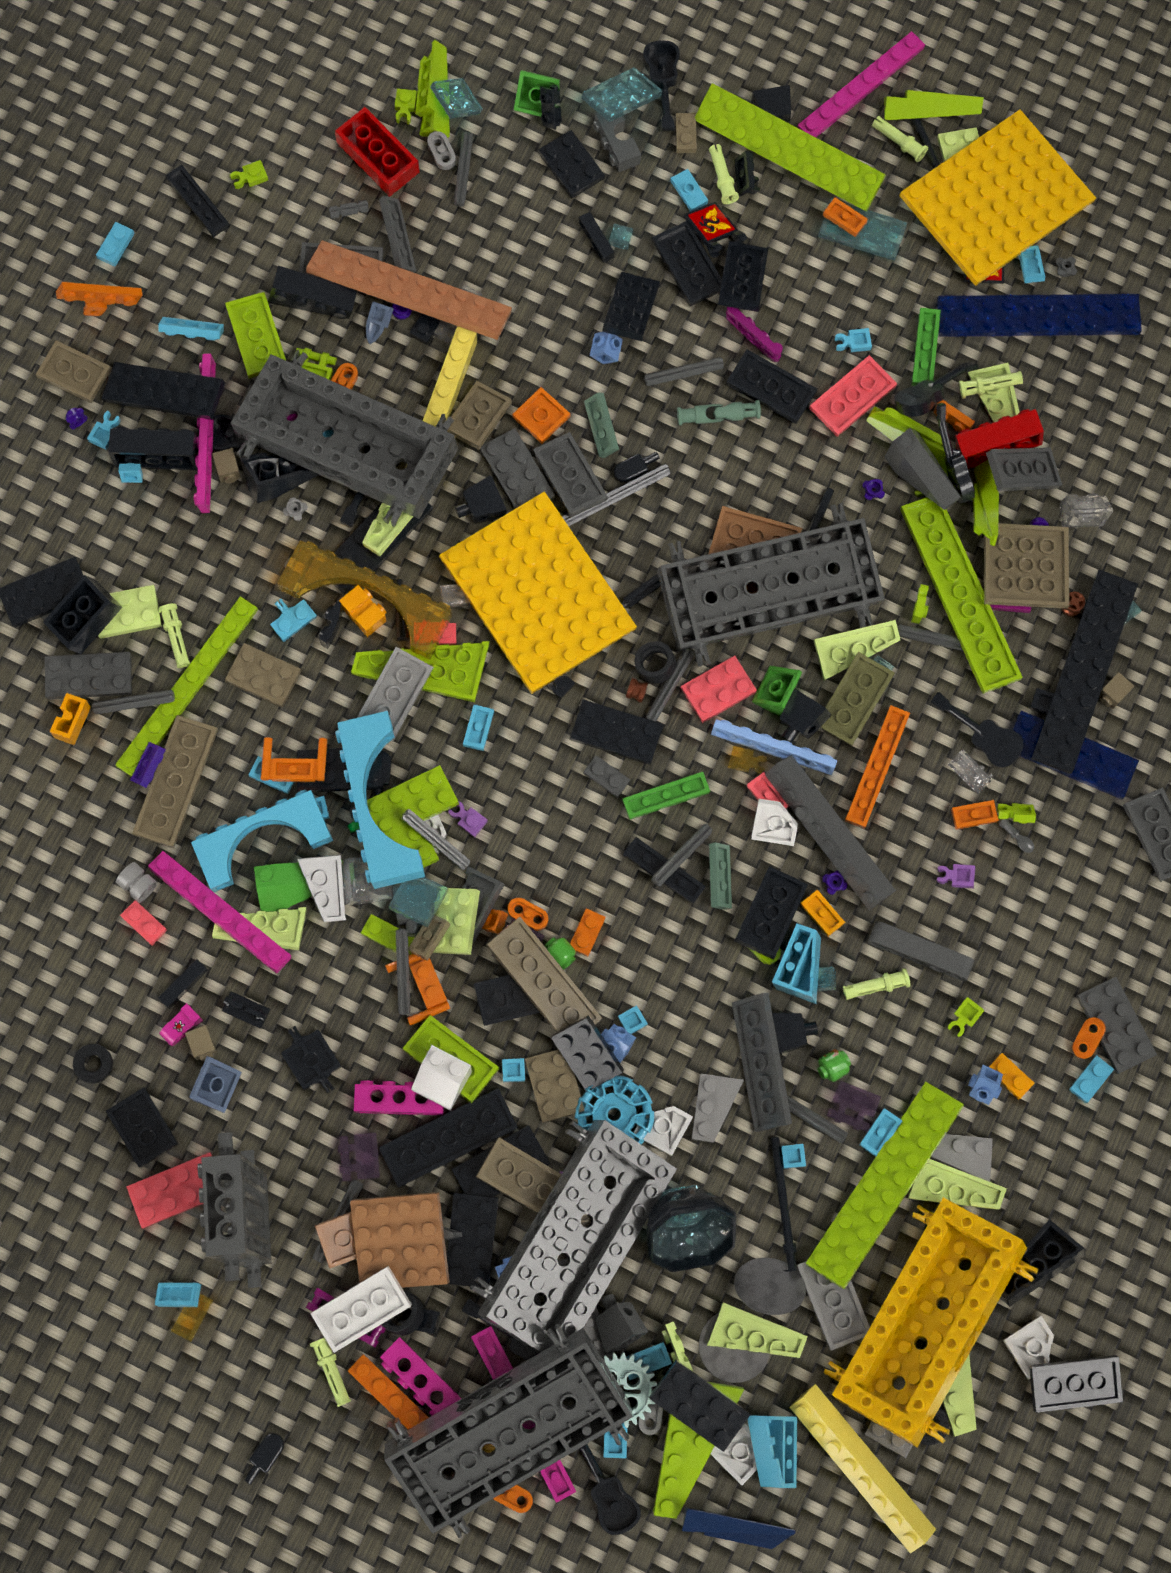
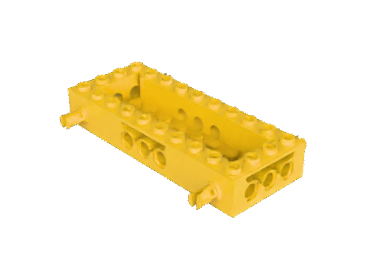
M944 1197L935 1213L923 1208L921 1205H918L917 1209L924 1215L913 1212L912 1217L927 1224V1227L847 1369L845 1370L830 1361L828 1364L836 1372L824 1370L825 1375L839 1382L832 1396L840 1403L917 1448L925 1433L941 1443L946 1441L937 1431L949 1435L950 1430L932 1420L1013 1273L1015 1272L1031 1282L1034 1278L1026 1271L1038 1273V1268L1021 1260L1027 1250L1022 1239ZM965 1259L970 1260V1269L966 1271L961 1270L959 1267L960 1262ZM948 1299L950 1302L949 1307L945 1310H940L938 1308L939 1300ZM919 1338L927 1339L928 1344L925 1349L919 1350L916 1348V1341ZM904 1378V1388L900 1390L895 1389L893 1386L895 1379Z

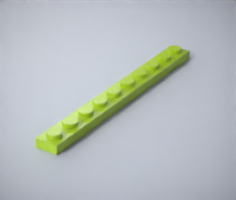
M241 596L172 687L171 690L175 694V701L158 706L115 764L117 768L132 777L148 743L160 744L173 726L176 716H180L257 613L258 608Z

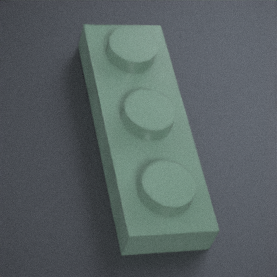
M598 392L585 400L584 404L598 455L601 458H606L619 450L604 393Z
M716 842L709 844L711 907L723 910L732 909L730 845Z

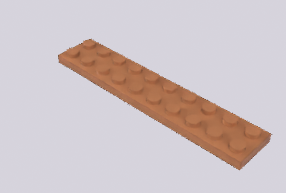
M321 241L306 267V273L498 340L512 311L510 306L325 241Z

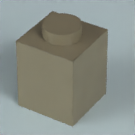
M233 448L212 453L221 483H233L241 478Z
M1118 672L1101 690L1100 700L1105 706L1114 709L1134 688V685Z
M206 1025L185 1033L196 1060L203 1062L207 1056L213 1058V1054L217 1053L210 1030Z

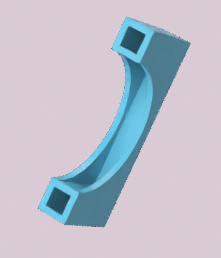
M302 790L289 800L281 799L271 808L264 807L258 809L255 815L250 817L242 816L235 820L236 823L229 826L227 824L219 826L215 829V832L209 835L208 833L201 834L196 837L195 841L191 842L208 885L214 893L234 884L231 873L234 852L241 840L259 827L273 824L292 827L307 838L313 849L333 841L311 790Z

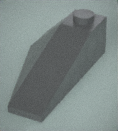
M909 428L892 442L884 457L898 476L944 510L962 498L919 432Z

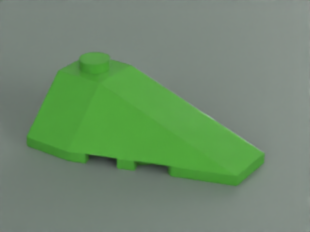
M341 860L343 882H345L343 860ZM298 863L254 867L261 911L274 912L279 911V909H289L291 906L312 897Z

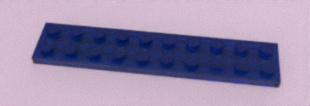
M1139 294L937 297V310H941L939 337L1140 335L1142 332Z

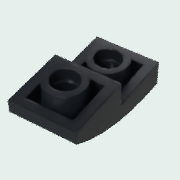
M338 601L334 606L331 605L327 609L325 619L329 626H325L319 634L320 644L326 649L332 644L341 624L343 610L341 603Z

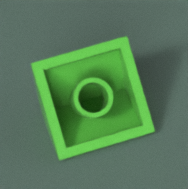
M521 70L514 110L541 117L540 86L550 88V85H558L560 89V79Z
M769 666L752 702L781 716L793 690L799 682L802 672L796 669Z

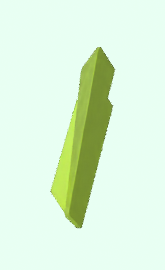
M434 40L431 43L432 51L428 57L423 56L420 61L415 114L423 117L419 135L428 137L431 133L439 131L449 138L447 48Z
M905 90L904 98L889 96L884 98V119L898 120L981 114L984 97Z
M874 406L867 417L869 424L891 441H894L909 428L919 432L944 471L947 470L944 461L946 455L940 434L893 408H886L882 411Z
M986 460L974 468L977 484L974 483L975 498L973 499L974 532L979 536L981 534L985 535L990 539V545L995 546L998 537L999 491L997 490L989 461Z

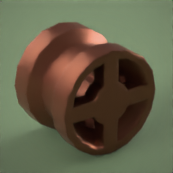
M1076 591L1070 592L1069 607L1067 609L1062 608V611L1067 616L1078 615L1085 606L1084 596Z
M632 678L626 698H635L638 702L642 703L648 683H640L637 679Z

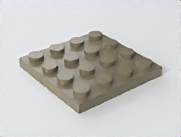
M998 523V537L995 546L990 545V539L984 535V604L1067 609L1069 607V527Z

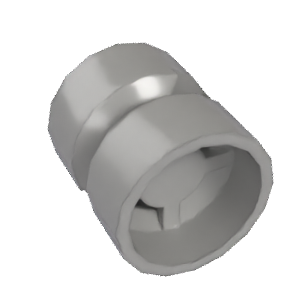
M135 862L129 864L116 879V883L124 891L130 890V896L138 903L144 901L154 891L158 883L149 874L144 875V870Z

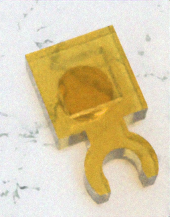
M733 746L728 768L748 773L751 767L756 772L763 773L765 768L759 767L758 762H767V757H753V750Z

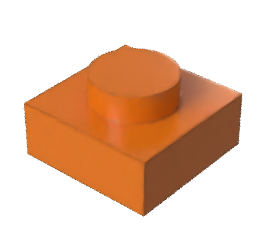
M492 909L482 929L499 934L503 930L509 914Z

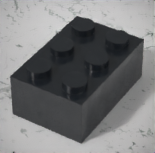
M83 575L43 623L69 650L82 654L123 607L97 580Z

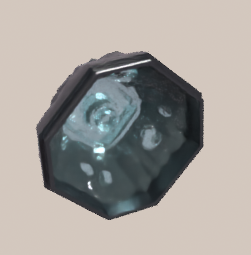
M698 1185L664 1191L649 1214L646 1238L648 1259L670 1272L715 1265L735 1248L736 1212L721 1197L708 1193Z

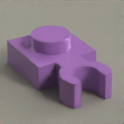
M459 802L457 807L460 808V811L454 813L452 810H449L448 813L452 818L461 819L458 822V826L475 838L488 820L472 807L468 811L464 810V805Z
M953 864V870H949L946 866L938 867V872L946 873V876L943 878L937 877L938 883L945 884L948 881H952V887L974 889V865Z

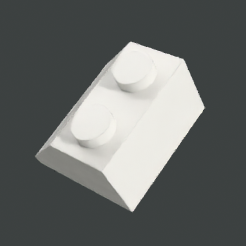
M432 1045L419 1068L411 1090L451 1111L472 1073L471 1065Z

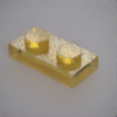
M200 1294L198 1307H184L171 1332L192 1342L214 1300Z

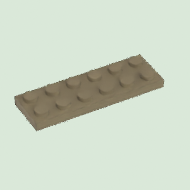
M179 715L176 716L164 748L166 750L163 754V759L157 766L132 832L134 836L171 848L175 847L217 735V727Z
M521 917L514 920L486 944L488 949L556 1033L588 1015L594 1024H597L602 1019L600 1014Z
M499 1137L476 1175L478 1179L536 1213L540 1211L561 1176L559 1172ZM585 1214L581 1217V1224L583 1227L589 1226L591 1218Z

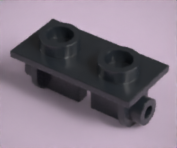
M550 85V88L540 86L542 124L545 127L556 130V126H560V122H562L561 106L555 107V104L561 103L560 89L558 85Z
M231 991L229 996H226L223 1004L225 1005L222 1012L262 1029L271 1009Z

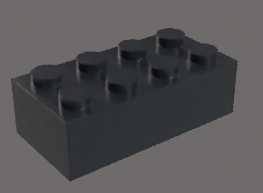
M127 427L110 429L108 452L115 468H119V464L134 463L140 464L141 469L198 471L195 457L198 455L199 449L196 445L195 432L189 429H180L179 431H171L167 428L150 430L144 427L138 429H128Z

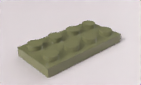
M858 652L825 707L832 715L820 728L853 746L895 672Z

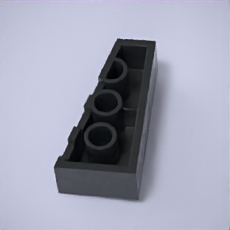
M278 266L272 282L268 303L335 316L339 319H349L357 290Z
M1050 1219L1026 1245L1027 1250L1021 1259L1023 1262L1038 1268L1037 1274L1026 1271L1033 1276L1034 1280L1031 1282L1014 1272L1000 1297L1009 1307L1086 1256L1085 1248Z

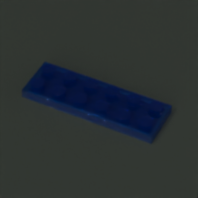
M1022 710L1019 712L1013 730L1019 732L1025 740V748L1020 757L1121 800L1124 799L1139 760L1085 737L1072 774L1031 760L1044 720Z

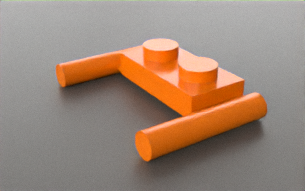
M269 737L264 738L261 780H272L273 782L324 781L327 738H319L317 759H271L273 739Z
M414 954L409 955V967L427 1008L407 1018L411 1026L427 1019L430 1015L435 1016L451 1008L430 958L427 961ZM397 960L385 965L388 973L397 970Z

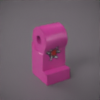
M187 1003L159 1033L171 1047L185 1038V1033L192 1031L203 1021Z

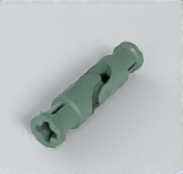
M755 400L754 403L732 402L725 407H722V404L697 405L694 408L688 409L677 407L678 425L682 426L683 423L691 422L696 424L716 423L723 421V418L732 421L743 420L749 417L760 419L759 400ZM714 407V420L707 418L706 409Z

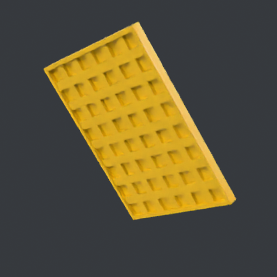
M1021 110L1009 116L908 186L899 195L975 286L1092 204L1096 199L1093 193Z
M545 491L439 555L531 694L637 628Z

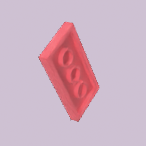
M869 355L813 402L809 409L838 437L897 386V383Z
M211 1152L126 1186L142 1229L204 1204L199 1201V1188H203L202 1178L198 1177V1164H202L201 1157H212Z

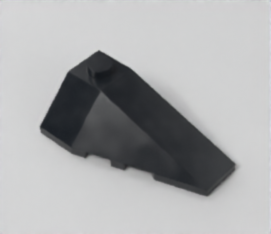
M257 453L250 455L249 460H246L245 457L240 458L248 490L257 503L275 499L320 475L278 455L267 456V453Z

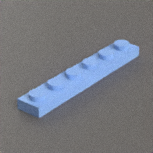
M716 719L711 733L713 736L781 759L792 755L799 765L832 775L837 760L833 759L830 755L815 753L807 747L800 748L794 746L786 740L779 741L773 739L768 734L752 732L747 727L732 725L727 720Z

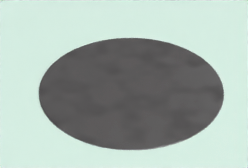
M757 1258L748 1261L739 1268L734 1280L736 1293L742 1302L751 1309L767 1315L787 1314L798 1308L805 1298L806 1286L798 1271H783L788 1270L787 1263L774 1258Z
M717 1313L705 1324L699 1339V1352L705 1367L715 1377L726 1382L740 1383L754 1378L766 1366L770 1353L707 1346L719 1314Z

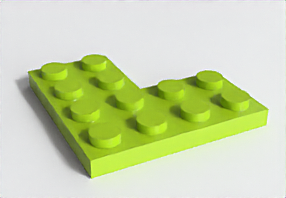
M440 765L367 800L370 815L378 828L398 844L418 850L421 855L423 868L439 861L432 844L403 821L401 817L407 809H410L423 821H426L459 805Z

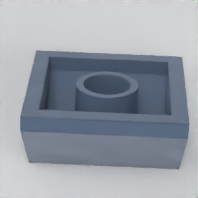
M207 1056L189 1098L197 1103L225 1113L242 1072Z

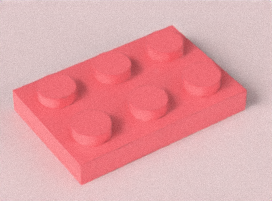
M736 656L729 658L681 686V690L702 723L757 692V689Z

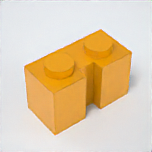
M357 585L342 597L339 602L344 612L368 637L387 622L385 615L387 612L381 604L378 603L376 605L371 601L373 596L366 588L362 589Z
M66 693L60 707L63 715L61 718L56 716L50 730L55 739L75 745L91 708L87 700Z

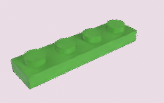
M920 308L911 383L913 386L923 380L933 381L941 310Z
M700 772L623 798L622 801L629 820L709 794L710 789L704 773Z

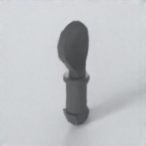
M1008 819L999 820L1000 827H1003L1011 835L1012 839L1016 838L1021 850L1026 853L1033 852L1034 844L1030 838L1019 835L1020 831Z

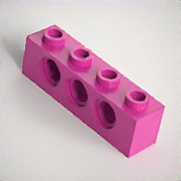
M360 1081V1084H355V1113L444 1115V1107L429 1099L424 1104H419L415 1101L418 1093L411 1090L414 1082L396 1085V1082L383 1081L382 1085H373L374 1081ZM375 1092L383 1093V1099L379 1103L371 1100L372 1094ZM398 1092L406 1095L402 1103H396L393 1100L394 1095Z
M401 1337L380 1357L383 1360L381 1365L389 1373L394 1371L399 1376L397 1381L406 1390L410 1387L416 1393L413 1397L422 1406L426 1403L432 1409L429 1412L432 1416L462 1399ZM403 1358H407L411 1362V1368L407 1372H402L398 1366L399 1361ZM419 1374H423L427 1378V1384L423 1388H418L414 1382ZM436 1390L442 1392L444 1397L440 1404H434L431 1401V1394Z

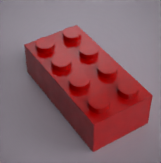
M366 107L335 130L337 144L389 197L420 173L419 161Z
M1025 409L1016 416H1004L997 422L991 424L986 422L979 425L976 429L960 431L956 435L955 449L960 450V453L966 460L967 469H971L988 460L986 452L991 449L1035 448L1043 444L1044 430L1037 410L1030 411V409Z

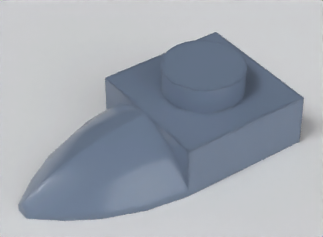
M372 302L366 323V336L369 344H372L380 337L385 327L388 328L394 308Z

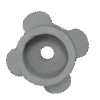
M290 498L286 508L283 509V513L285 516L293 517L295 521H300L303 512L308 509V506L296 498Z

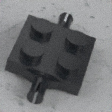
M296 1026L292 1027L296 1035L290 1028L288 1032L294 1042L289 1048L281 1052L283 1058L304 1091L314 1084L321 1083L326 1093H330L327 1084L331 1091L335 1088L328 1078L333 1072L342 1067L319 1029L310 1035L301 1036Z

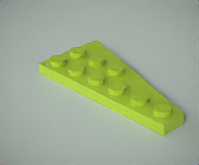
M490 641L451 646L448 644L415 647L416 649L405 650L401 648V650L434 667L422 691L475 702ZM393 651L356 652L351 674L378 680Z
M708 1382L736 1403H738L744 1391L743 1387ZM671 1414L669 1416L653 1514L654 1516L677 1519L714 1445Z

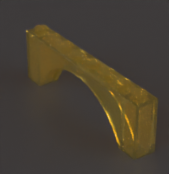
M301 540L299 541L277 582L280 591L298 599L311 590L333 584L359 585L370 589L386 598L403 617L410 634L411 651L431 659L452 618V609H450L449 605L443 602L436 603L426 594L414 593L410 587L403 584L399 586L393 583V580L389 577H379L367 567L360 568L355 566L356 564L347 558L342 560L336 557L337 555L330 550L323 551L318 549V546L310 541L306 543Z

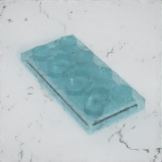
M633 67L584 91L581 98L602 115L604 119L611 122L659 98L662 90Z
M845 203L868 219L860 233L854 237L824 217L818 237L893 261L896 259L908 223L870 210L866 212L857 206Z

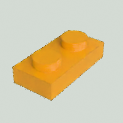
M818 890L800 903L827 937L845 924V921Z
M1003 1053L989 1066V1068L1003 1074L1001 1084L1018 1100L1034 1085V1082Z

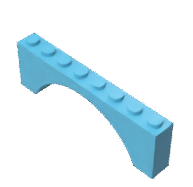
M388 711L338 722L339 730L335 731L338 743H342L343 750H340V757L342 763L346 762L347 770H344L346 782H350L351 789L348 790L351 803L354 802L356 808L352 810L355 823L359 822L360 829L356 830L359 843L363 842L364 850H361L363 863L367 862L369 869L365 870L367 882L372 883L374 889L425 877L419 851L402 846L386 836L375 824L368 809L366 788L372 764L380 751L395 738Z

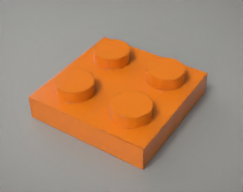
M540 387L512 414V417L543 444L571 417V413Z

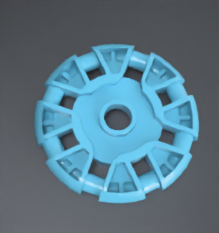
M619 1075L592 1090H589L592 1086L587 1087L584 1095L579 1098L576 1107L575 1119L578 1120V1125L588 1131L592 1123L587 1124L586 1117L593 1115V1121L606 1120L642 1145L645 1141V1136L651 1132L654 1124V1111L651 1108L653 1102L642 1085L638 1086L635 1084L633 1079ZM613 1086L614 1093L606 1094L605 1088ZM627 1089L633 1092L631 1098L624 1095ZM593 1096L598 1098L594 1106L589 1103ZM581 1101L585 1110L583 1112H579ZM642 1106L643 1113L637 1114L635 1107ZM612 1109H618L621 1112L620 1118L616 1121H612L608 1117V1113ZM635 1124L641 1127L637 1134L631 1131Z

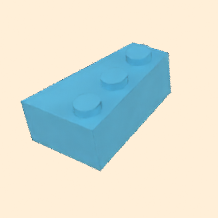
M798 923L796 924L772 981L776 990L815 1004L817 1001L821 937L817 930Z
M750 1415L747 1420L760 1487L796 1488L797 1417Z

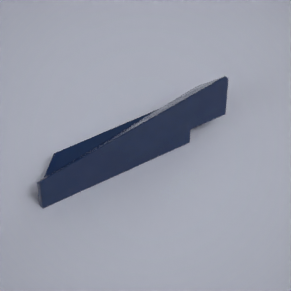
M688 1507L685 1510L682 1531L704 1532L705 1536L768 1549L775 1548L796 1533V1530Z

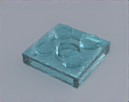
M463 78L434 81L430 86L450 119L479 115L483 110Z
M426 877L402 882L389 904V909L428 928L445 898L448 888Z

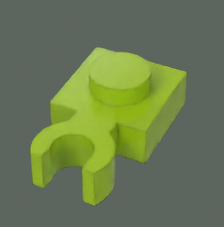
M397 89L395 110L398 111L396 113L397 123L400 122L401 117L407 118V124L411 123L410 112H415L416 90Z
M261 160L242 166L243 172L235 171L230 174L231 180L240 179L234 183L235 189L242 188L247 182L249 187L269 181Z
M921 584L918 589L911 619L912 623L919 624L921 619L927 616L929 607L925 605L929 588L927 585Z
M1012 803V806L1006 804H998L997 806L999 819L1013 818L1014 822L1022 824L1035 823L1036 813L1032 804Z
M967 997L954 1013L958 1020L951 1022L948 1029L950 1030L954 1025H958L960 1032L957 1036H962L965 1030L964 1026L967 1024L972 1027L985 1010Z

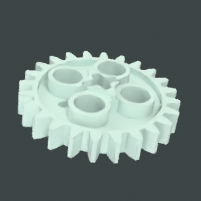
M613 1352L612 1359L610 1360L604 1355V1361L610 1371L616 1374V1381L619 1385L622 1384L624 1389L641 1390L640 1393L623 1391L627 1398L635 1397L637 1399L635 1407L631 1408L633 1417L625 1421L624 1425L628 1428L629 1421L631 1420L637 1425L636 1418L639 1416L645 1420L643 1412L651 1413L648 1404H655L649 1398L654 1391L651 1387L657 1385L656 1381H650L654 1373H646L649 1365L646 1364L641 1367L642 1359L639 1358L635 1362L634 1354H631L627 1359L624 1352L621 1353L620 1358H617L615 1352ZM633 1373L639 1376L638 1382L634 1385L628 1384L627 1377Z

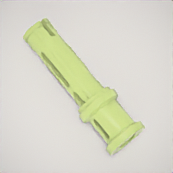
M880 116L876 118L877 120H874L872 127L898 144L903 153L907 152L913 156L916 162H920L928 150L926 145L922 146L915 141L913 136H906Z
M716 144L717 149H715V145H712L709 148V152L718 177L717 187L721 190V201L723 204L734 203L739 199V195L734 189V179L729 176L721 145Z
M1018 371L986 379L976 377V380L966 382L960 380L961 398L965 399L966 396L979 394L980 396L985 391L1023 384L1022 373ZM1010 379V381L993 384L994 382Z
M177 604L163 605L158 610L163 616V628L169 634L177 668L188 667L190 662L180 631L182 622L177 616Z
M903 968L900 972L892 974L887 972L882 977L843 986V992L846 1000L883 990L892 992L895 988L910 987V979L906 968Z
M325 1337L310 1343V1347L314 1348L318 1358L317 1364L320 1367L322 1366L337 1407L350 1402L351 1399L348 1396L335 1363L337 1356L333 1354Z

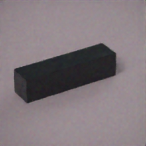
M591 212L580 216L579 224L602 262L605 263L614 258L615 252Z
M196 959L158 999L170 1009L208 969Z

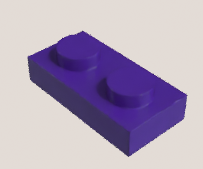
M149 742L130 780L147 788L154 777L158 764L163 759L166 749Z

